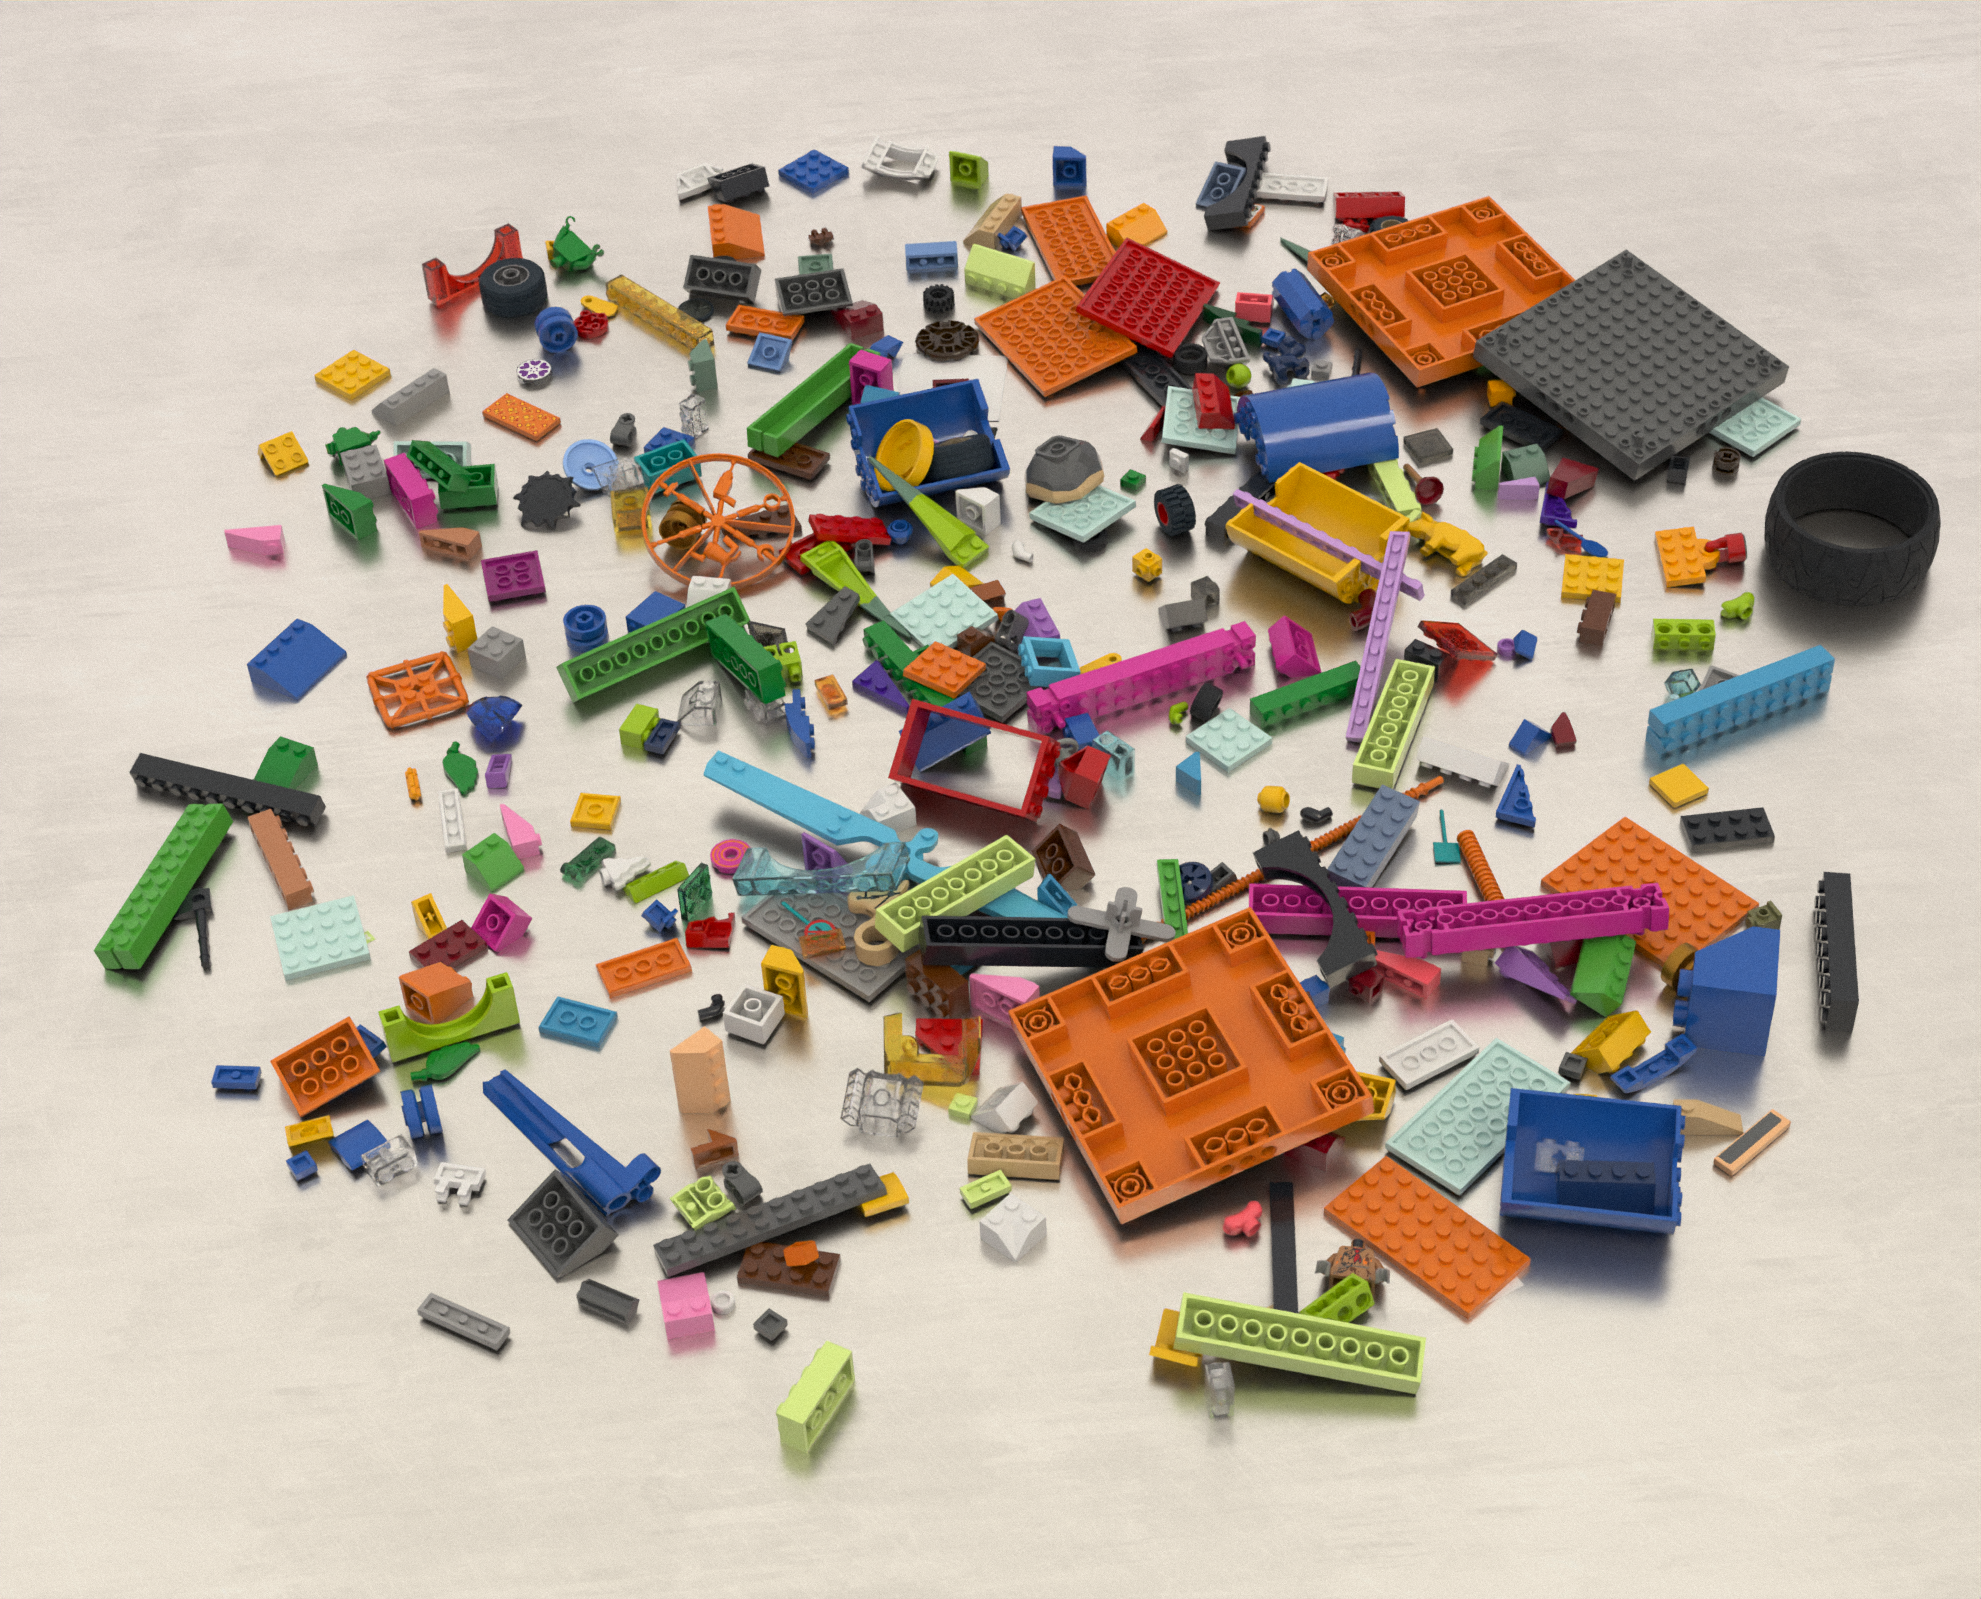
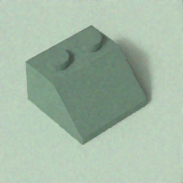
M703 339L689 353L690 361H687L689 371H692V375H689L691 386H695L697 392L718 388L715 359L707 339Z
M1538 444L1502 452L1501 471L1508 481L1535 477L1539 486L1546 485L1549 482L1550 473L1546 457Z

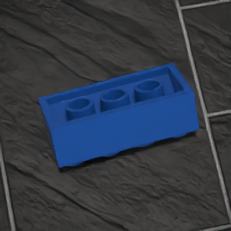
M970 692L942 706L985 719L980 706ZM930 713L915 765L919 772H922L991 734V731L984 727Z

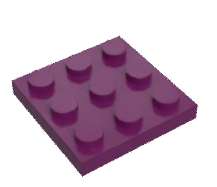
M537 550L481 560L489 602L546 592Z

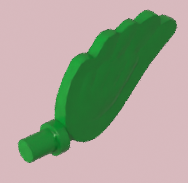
M454 741L451 747L448 748L447 755L443 758V769L460 793L466 795L468 789H474L478 769L473 758L459 753L460 744Z
M469 1042L456 1043L452 1046H443L439 1051L431 1052L426 1061V1068L422 1069V1071L411 1072V1081H427V1078L441 1080L449 1077L468 1059L480 1051L479 1044L470 1045Z

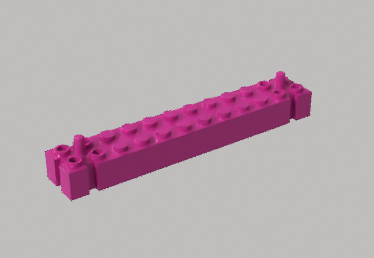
M1243 621L1231 625V629L1227 631L1221 628L1049 684V689L1043 690L1040 687L1026 692L1027 705L1030 708L1027 710L1028 723L1035 733L1044 735L1052 732L1054 727L1064 728L1066 725L1065 718L1088 713L1090 718L1093 719L1232 673L1236 667L1244 669L1254 666L1255 652L1253 648L1256 647V635L1249 625Z
M1658 883L1641 884L1640 888L1634 889L1632 886L1427 907L1423 908L1421 912H1416L1415 909L1397 911V933L1400 942H1402L1405 957H1419L1421 959H1426L1428 952L1432 955L1520 945L1527 946L1539 943L1547 944L1550 942L1585 938L1592 939L1594 937L1622 934L1643 935L1646 928L1652 932H1657L1659 930H1668L1669 906L1666 899L1662 898V891Z

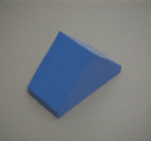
M1524 719L1509 742V747L1525 756L1550 739L1552 734L1539 725Z

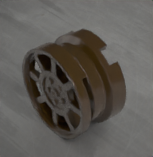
M1719 448V451L1714 452L1712 468L1720 475L1729 476L1736 474L1739 470L1741 455L1733 448Z

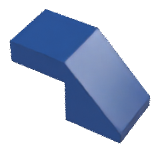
M887 335L872 344L870 349L880 352L882 357L886 358L887 355L895 358L904 342Z

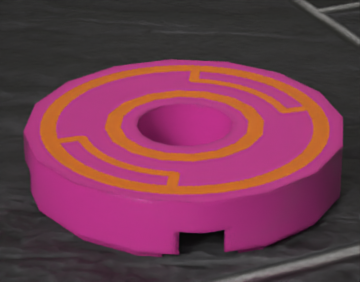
M737 839L724 840L716 844L710 853L712 866L716 867L719 872L727 874L743 871L744 867L751 864L753 858L751 847L746 842ZM730 855L735 856L734 858H727Z

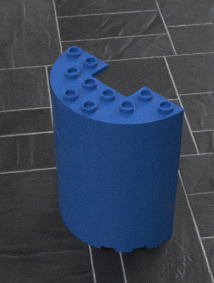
M1369 372L1244 395L1239 398L1237 411L1234 413L1235 424L1239 425L1240 433L1245 436L1247 441L1250 440V436L1252 440H1255L1258 454L1255 455L1256 463L1260 465L1262 475L1266 476L1269 483L1277 481L1278 478H1281L1299 462L1323 473L1399 458L1398 435H1396L1393 426L1396 424L1394 412L1390 410L1388 402L1390 398L1385 385L1376 373Z
M978 379L849 406V414H846L847 424L850 425L851 447L857 462L855 470L857 476L861 477L860 485L862 491H866L874 507L904 501L897 491L887 492L879 487L874 466L869 462V456L875 459L878 447L888 430L904 419H911L927 426L933 438L938 442L963 437L968 430H973L977 434H986L990 438L991 450L995 460L991 468L974 474L941 481H929L927 478H924L914 488L925 496L1008 478L1010 467L1000 439H995L988 421L989 408Z
M1511 1088L1499 1215L1673 1235L1676 1226H1681L1682 1212H1680L1682 1192L1681 1187H1679L1681 1168L1677 1167V1162L1681 1163L1682 1149H1684L1685 1135L1680 1134L1681 1130L1685 1129L1686 1116L1681 1115L1682 1106ZM1558 1160L1654 1162L1656 1182L1654 1215L1558 1205L1555 1176Z

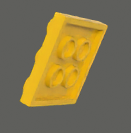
M352 350L322 369L314 377L315 381L353 400L391 375L388 367L356 350Z
M1565 554L1561 598L1586 600L1587 597H1591L1592 590L1615 593V603H1620L1624 559Z

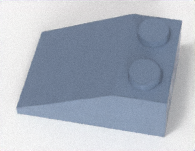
M1215 161L1195 203L1196 206L1206 208L1234 192L1243 182L1247 173L1246 168Z

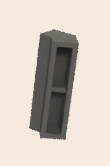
M591 1279L583 1281L580 1290L576 1294L579 1304L627 1324L636 1315L640 1300Z

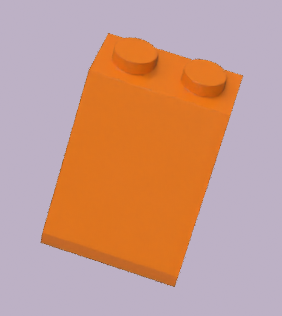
M441 962L398 977L405 1007L430 1024H440L473 997L471 981L466 976L458 974L452 967H447Z

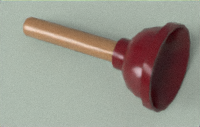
M1408 463L1404 464L1403 469L1417 483L1415 488L1416 499L1423 505L1436 503L1443 495V483L1434 476L1422 478Z

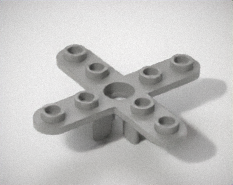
M1121 887L1116 891L1115 901L1108 902L1106 911L1073 906L1069 908L1067 913L1068 919L1075 924L1109 930L1105 955L1114 962L1126 959L1130 935L1169 942L1175 938L1176 934L1175 929L1168 924L1141 919L1143 909L1136 907L1138 894L1129 887Z

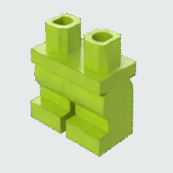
M796 641L779 644V653L776 645L763 647L767 651L774 652L773 657L776 660H780L783 667L781 673L784 679L790 678L793 682L801 681V676H803L802 663ZM786 648H793L794 650L792 653L784 652Z

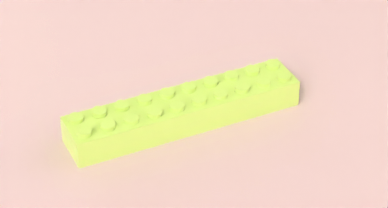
M1183 1292L1173 1349L1417 1394L1422 1379L1426 1337Z

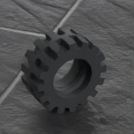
M944 284L929 286V288L923 291L924 308L928 312H937V314L949 312L955 305L954 290L951 287L949 288L948 285L944 286Z

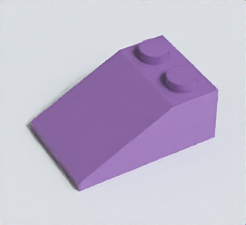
M803 832L801 836L805 872L840 894H843L854 884L853 868L836 850Z

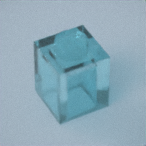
M1693 668L1673 671L1664 682V685L1673 700L1695 693L1701 686V683Z

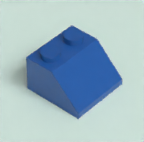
M1054 146L1052 156L1053 186H1087L1086 156L1071 146Z

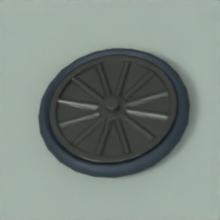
M699 298L684 301L677 309L678 316L688 322L706 320L714 312L711 302Z

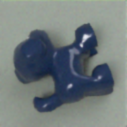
M1291 336L1285 337L1279 343V356L1270 357L1268 352H1265L1262 356L1279 385L1288 382L1287 372H1294L1300 379H1305L1310 374V363L1303 357L1306 353V348Z

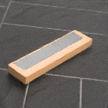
M1772 1109L1714 1158L1713 1164L1732 1177L1790 1127L1791 1121Z

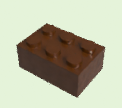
M921 949L905 958L907 990L910 994L916 995L926 1007H930L935 1011L939 1018L959 1019L970 1011L968 980L949 965H923Z

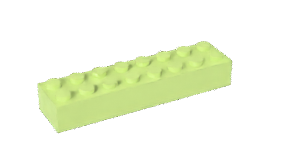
M1395 659L1354 760L1352 783L1380 788L1383 784L1392 789L1394 788L1434 685V666Z
M1005 835L876 909L875 928L904 953L919 944L918 933L922 915H969L1032 878L1034 875L1035 858L1012 838Z

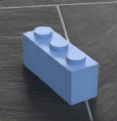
M957 241L905 244L907 270L958 267Z

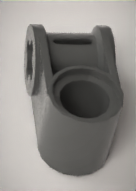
M624 413L620 415L610 434L611 444L628 447L631 445L637 433V429L634 426L635 416L633 414Z
M867 539L859 540L855 545L854 561L855 567L859 572L875 573L873 544Z
M1008 610L1004 614L999 630L995 635V643L1001 647L1007 646L1012 650L1017 649L1028 627V619L1014 610Z
M729 1161L723 1165L724 1187L741 1205H745L763 1193L760 1182L739 1162Z

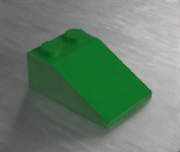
M329 484L322 485L328 515L351 535L360 540L377 531V519L373 513L374 504L370 498H366L360 492Z
M280 736L268 749L253 780L296 790L318 766L314 747Z

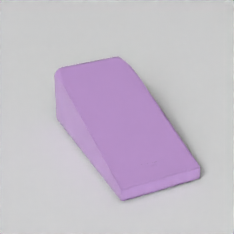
M1535 477L1499 483L1497 498L1504 500H1535L1539 497L1540 486Z

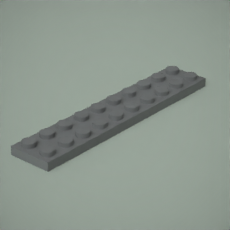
M871 1164L862 1165L854 1170L837 1174L835 1177L816 1182L811 1186L795 1190L779 1198H773L763 1204L752 1206L739 1213L730 1214L715 1222H709L696 1231L694 1229L688 1230L675 1237L664 1239L659 1243L653 1244L654 1251L667 1276L670 1277L887 1195L886 1186Z

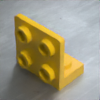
M292 431L259 444L257 454L259 458L267 460L275 476L282 475L309 462Z
M1165 1308L1155 1346L1151 1345L1149 1355L1200 1368L1203 1354L1173 1349L1179 1311Z

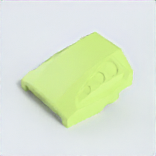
M710 1175L699 1178L696 1183L688 1184L670 1198L695 1231L709 1222L718 1220L731 1210H736L735 1205L727 1199Z

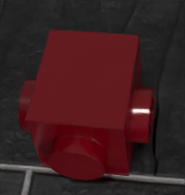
M1370 968L1348 979V991L1354 996L1370 1003L1383 991L1384 976Z

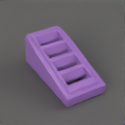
M496 754L491 756L485 773L487 788L507 787L512 754Z

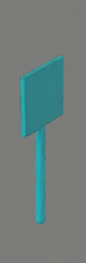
M1441 809L1439 812L1443 842H1433L1435 862L1461 863L1459 843H1447L1444 811Z

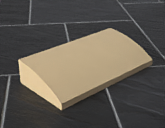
M973 1132L967 1158L968 1174L989 1175L1001 1170L1006 1177L1060 1180L1064 1138Z

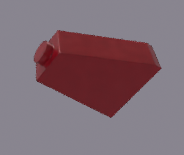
M1563 457L1550 477L1546 493L1565 499L1589 489L1595 485L1599 468Z

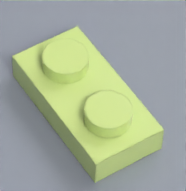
M1001 1170L960 1187V1194L970 1209L1012 1191V1185Z

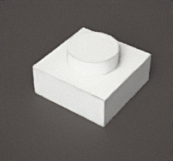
M1173 448L1169 451V466L1185 473L1189 470V454Z

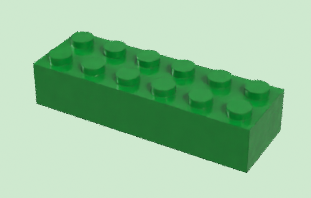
M727 614L705 622L711 655L764 705L786 696L784 689L786 682L782 677L781 671L783 667L779 659L776 660L770 651L765 650L761 643L755 641L752 635H749L743 627H740Z

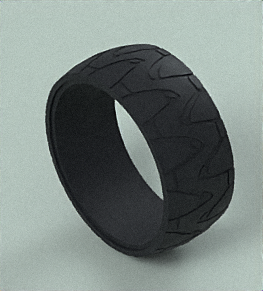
M1831 452L1815 455L1791 466L1781 476L1770 497L1764 529L1767 557L1775 573L1786 584L1800 591V593L1819 601L1843 606H1873L1892 602V600L1902 598L1913 591L1922 582L1932 565L1940 537L1941 519L1939 503L1935 492L1924 478L1912 469L1894 460L1862 452ZM1823 509L1859 510L1880 516L1894 523L1910 539L1883 548L1859 549L1844 547L1823 541L1809 534L1794 519L1806 513Z

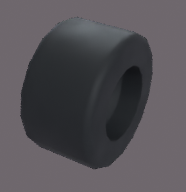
M1205 682L1193 700L1190 714L1207 722L1217 709L1223 696V690L1209 682Z

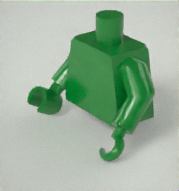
M568 216L565 220L566 226H562L553 244L554 259L550 263L554 269L562 266L568 272L586 270L596 260L597 256L602 257L604 255V250L601 249L597 252L601 247L599 244H595L590 249L572 230L570 231L569 227L571 225L568 223V220L572 218L573 222H575V218Z
M341 427L337 430V433L332 435L333 441L325 444L327 454L330 457H335L337 454L339 463L342 466L340 453L372 446L371 444L377 440L381 431L377 430L366 433L357 427L349 429Z

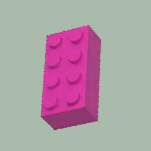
M405 453L384 459L390 490L415 528L420 529L437 523L436 514H438V509L433 501L436 499L434 491L429 489L426 479H422L419 469H415L414 462L407 458Z

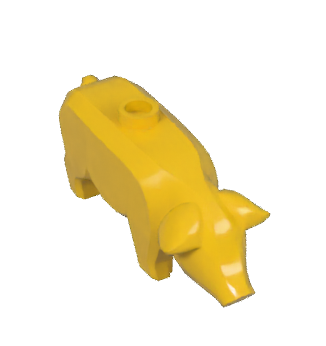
M1422 512L1420 519L1409 522L1408 532H1410V535L1417 539H1424L1426 542L1420 549V553L1427 557L1438 551L1441 555L1450 559L1453 564L1459 566L1456 569V574L1461 577L1470 574L1472 568L1480 565L1483 562V558L1488 555V552L1484 550V544L1466 530H1461L1447 522H1437L1425 512Z

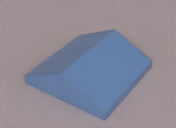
M759 332L747 364L781 372L789 361L792 340Z

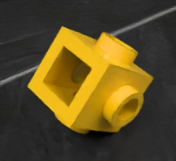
M1145 548L1132 556V571L1149 582L1162 574V558Z

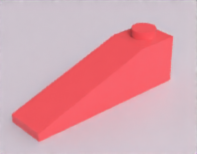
M1376 950L1378 953L1375 956L1377 965L1372 967V969L1383 975V979L1424 999H1427L1440 984L1441 968L1422 959L1406 958L1403 955Z

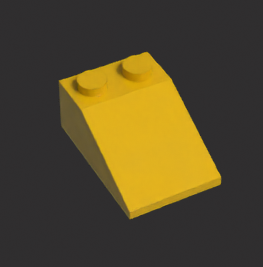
M445 584L443 591V615L445 621L443 622V627L448 635L446 642L450 648L453 647L457 653L467 650L478 639L474 617L450 586Z

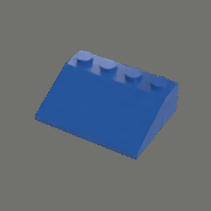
M297 618L249 661L247 667L251 682L298 700L347 655V652L313 624Z

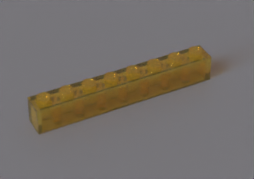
M620 274L605 283L607 298L676 339L689 349L693 350L703 339H707L710 347L714 345L713 330L624 275Z

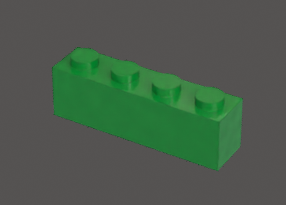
M412 440L407 458L448 491L466 492L472 476L468 471L430 441Z

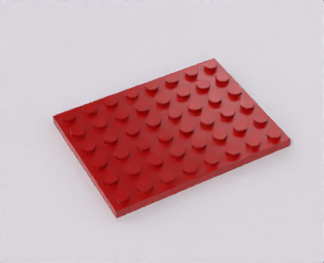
M1126 237L1079 302L1075 312L1133 341H1137L1147 348L1172 358L1203 312L1204 303L1208 304L1219 288L1220 282Z

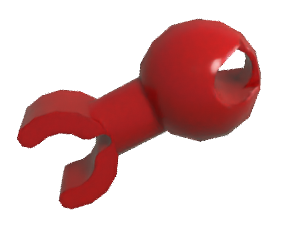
M1346 219L1342 223V228L1347 233L1352 232L1354 229L1368 233L1370 226L1367 225L1368 221L1366 220L1354 223L1353 220Z

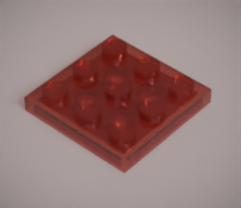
M1421 620L1418 628L1424 632V636L1437 642L1436 645L1441 649L1447 650L1453 659L1480 660L1485 662L1486 660L1495 661L1498 655L1459 623Z

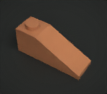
M462 527L419 531L421 547L471 560L482 547L480 533L475 530Z

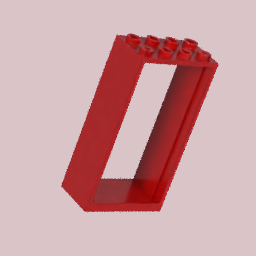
M912 699L888 778L906 786L1037 823L1038 818L1041 817L1043 812V800L1049 793L1048 783L1055 773L1054 763L1056 758L1060 756L1061 743L1049 736ZM930 713L1041 743L1021 809L911 778Z

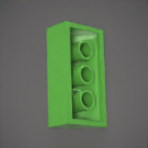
M1625 934L1583 939L1570 995L1605 1017L1610 1015L1622 1005L1636 941Z

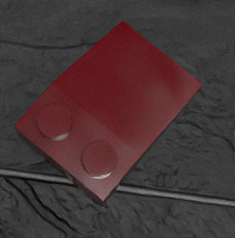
M861 300L854 302L853 306L831 309L832 315L851 340L884 331L883 313L874 303Z

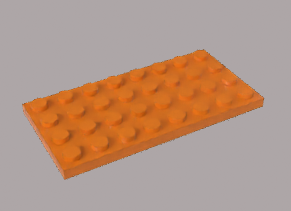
M1087 196L1021 207L1022 216L1053 280L1065 275L1075 286L1095 282L1116 253Z
M1387 1156L1383 1157L1324 1207V1214L1356 1238L1364 1241L1367 1246L1467 1319L1472 1317L1530 1265V1257Z

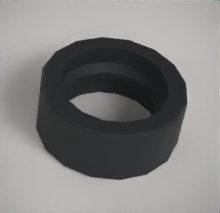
M1186 343L1180 345L1174 353V368L1183 374L1200 373L1208 365L1206 350L1199 344ZM1187 357L1198 358V359H1196V360H1190V361H1189V360H1184V358H1187Z

